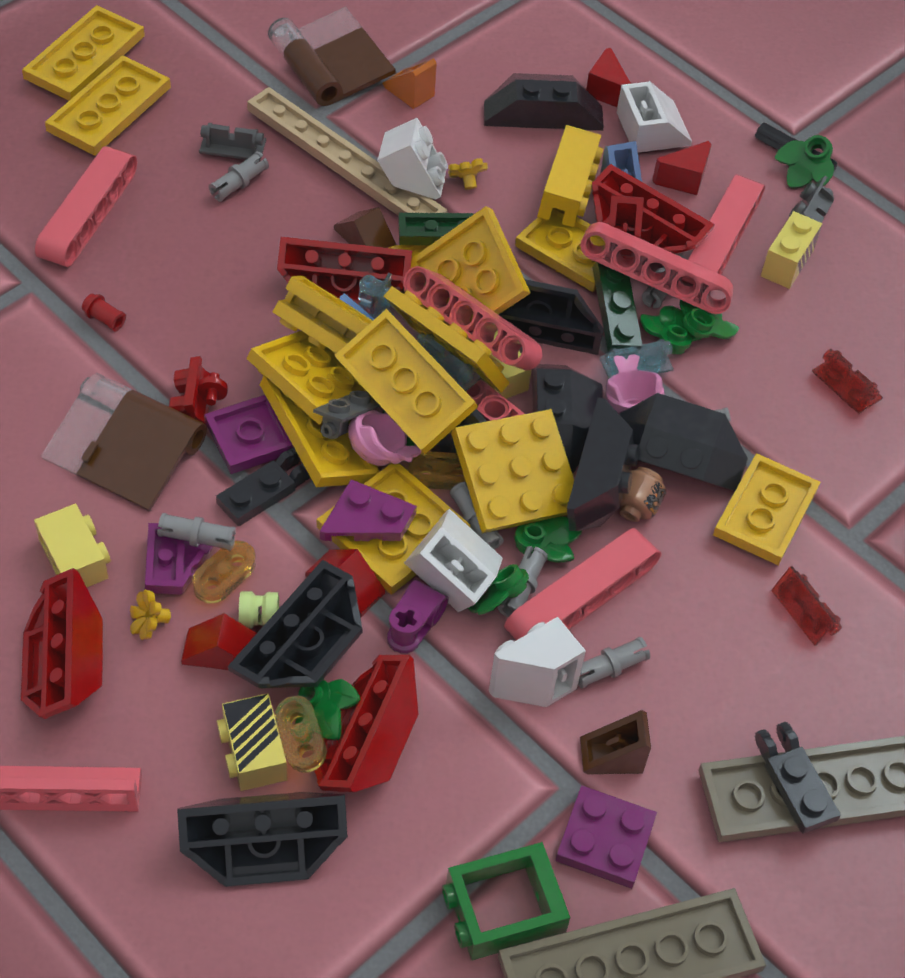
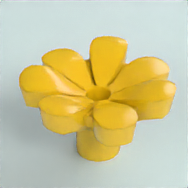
M477 158L471 164L470 162H462L459 165L450 164L448 165V174L450 178H462L465 190L477 188L475 176L480 172L487 171L488 163H483L482 158Z
M145 589L143 592L139 591L136 596L138 606H130L131 618L136 619L132 622L130 631L132 634H139L141 640L150 639L153 631L156 630L157 623H169L171 618L170 610L161 608V603L155 602L154 592Z

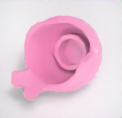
M635 354L629 355L627 359L623 356H614L618 374L609 378L606 384V400L618 414L656 393L664 395L662 377L654 372L638 370L637 366L640 356Z
M371 410L353 418L348 426L352 449L369 464L384 466L389 463L399 464L404 460L411 462L413 457L421 454V450L417 446L406 445L407 435L387 413Z

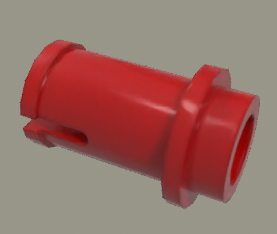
M89 294L82 303V310L85 312L86 317L97 319L114 332L118 331L125 323L126 314L107 303L104 296L100 294Z

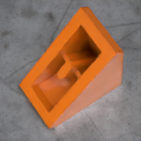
M432 58L405 68L383 81L382 84L385 89L412 109H415L435 96L437 63Z

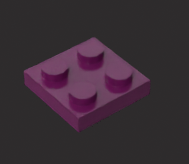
M265 395L204 414L205 424L230 474L275 460L281 453L288 451L292 447L294 448Z
M581 785L555 861L632 889L657 812Z

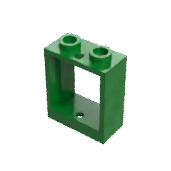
M543 842L448 868L446 884L442 885V894L448 910L454 908L458 923L454 924L460 948L467 947L471 961L497 954L502 949L563 934L567 931L571 917ZM526 869L542 915L481 932L465 885Z

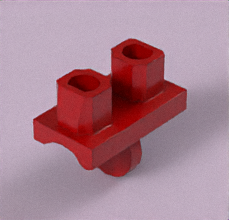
M201 356L190 357L189 368L176 370L173 379L178 392H185V395L171 397L169 407L205 423L204 414L208 413L209 405L213 406L216 404V401L222 400L227 396L228 385L224 380L220 379L218 373H209L202 367Z

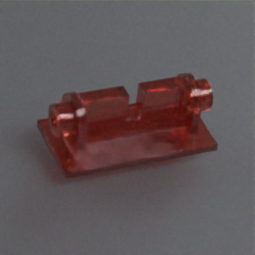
M832 348L827 350L822 357L825 362L812 369V372L858 414L883 399L879 394L880 391L877 389L878 385L875 382H871L859 370L854 372L852 370L853 365L842 356L839 350L834 351Z
M790 566L771 591L815 646L827 632L832 636L842 629L839 623L841 618L835 615L825 602L821 603L818 599L820 596L808 582V577L805 574H800L793 566Z

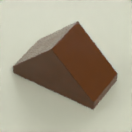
M379 207L359 211L334 225V230L349 244L383 248L396 246V242Z
M643 710L580 736L583 772L586 774H643L651 750L647 712Z

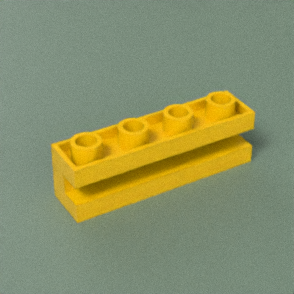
M566 125L543 192L537 217L549 220L553 208L565 211L562 224L574 227L577 215L584 217L592 190L591 185L595 180L604 148L598 147L601 139L600 134Z
M304 276L291 277L285 288L288 290L285 299L278 300L272 311L281 317L279 322L283 326L293 331H298V329L309 335L308 341L321 349L328 347L335 353L373 321Z

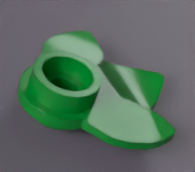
M814 135L805 142L798 140L790 141L781 147L775 155V160L789 166L787 172L789 188H802L812 180L817 183L826 176L827 179L823 184L825 186L831 180L834 173V165L830 160L833 153L832 144L826 137L821 135ZM817 148L823 151L819 155L812 154V151Z
M680 300L679 302L680 308L685 315L683 325L691 336L696 338L714 336L721 339H730L737 334L739 327L731 322L722 320V313H709L685 301Z
M664 306L660 310L659 316L641 314L640 323L645 331L659 337L661 347L671 354H683L693 341L702 339L693 337L688 333L683 325L685 315L681 309L675 306Z
M560 516L519 525L515 531L514 540L517 549L525 554L528 546L533 547L531 554L534 548L538 547L546 552L547 560L557 563L569 562L574 560V554L568 545L579 538L582 530L569 531L568 517Z
M516 564L499 570L497 577L488 587L486 593L480 597L476 604L467 609L478 615L491 612L502 604L507 597L515 598L520 595L527 587L526 583L529 579V574L525 569H520Z
M323 679L317 687L300 688L297 696L300 710L295 721V734L302 745L307 746L316 735L328 740H339L341 738V710L348 709L360 701V696L355 687L342 679L331 682Z

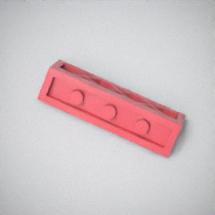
M0 766V810L138 812L142 780L141 768Z

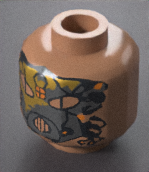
M638 467L637 470L629 471L632 473L631 489L629 494H623L620 505L621 510L619 512L622 517L632 522H639L640 519H652L666 495L662 477L651 469Z

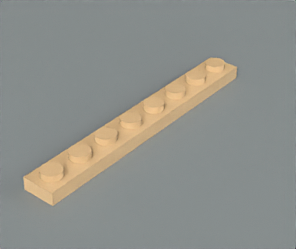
M270 87L247 101L249 112L399 216V213H447L446 208L429 197L392 186L379 162Z

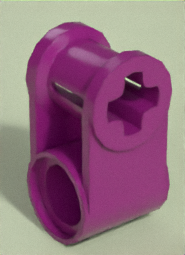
M416 579L412 581L401 600L389 615L390 629L387 633V643L390 648L399 653H410L417 649L430 629L442 617L448 605L449 597Z

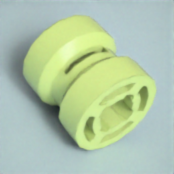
M252 591L240 592L239 622L249 629H252L254 626H264L279 609V592H267L263 596L255 595Z

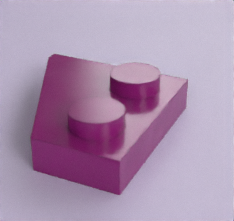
M351 479L320 529V539L332 541V536H354V541H370L372 539L401 541L416 515L417 506Z
M148 523L145 589L153 591L154 594L182 595L214 546L200 544L198 547L190 546L189 541L164 536L160 537L157 534L158 529L162 528L158 527L159 523Z

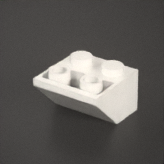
M650 81L621 85L617 115L629 142L636 141L638 153L691 146L692 140L674 101Z
M418 118L385 132L377 161L392 186L436 200L442 195L448 164L444 155L441 152L437 153L433 146L431 132L426 126L422 127Z
M448 509L404 563L431 588L449 597L448 603L457 612H460L476 604L497 577L503 557L454 512Z
M559 617L546 624L545 622H540L534 625L527 635L516 641H506L498 647L494 653L489 693L495 698L548 707L577 689L586 650Z

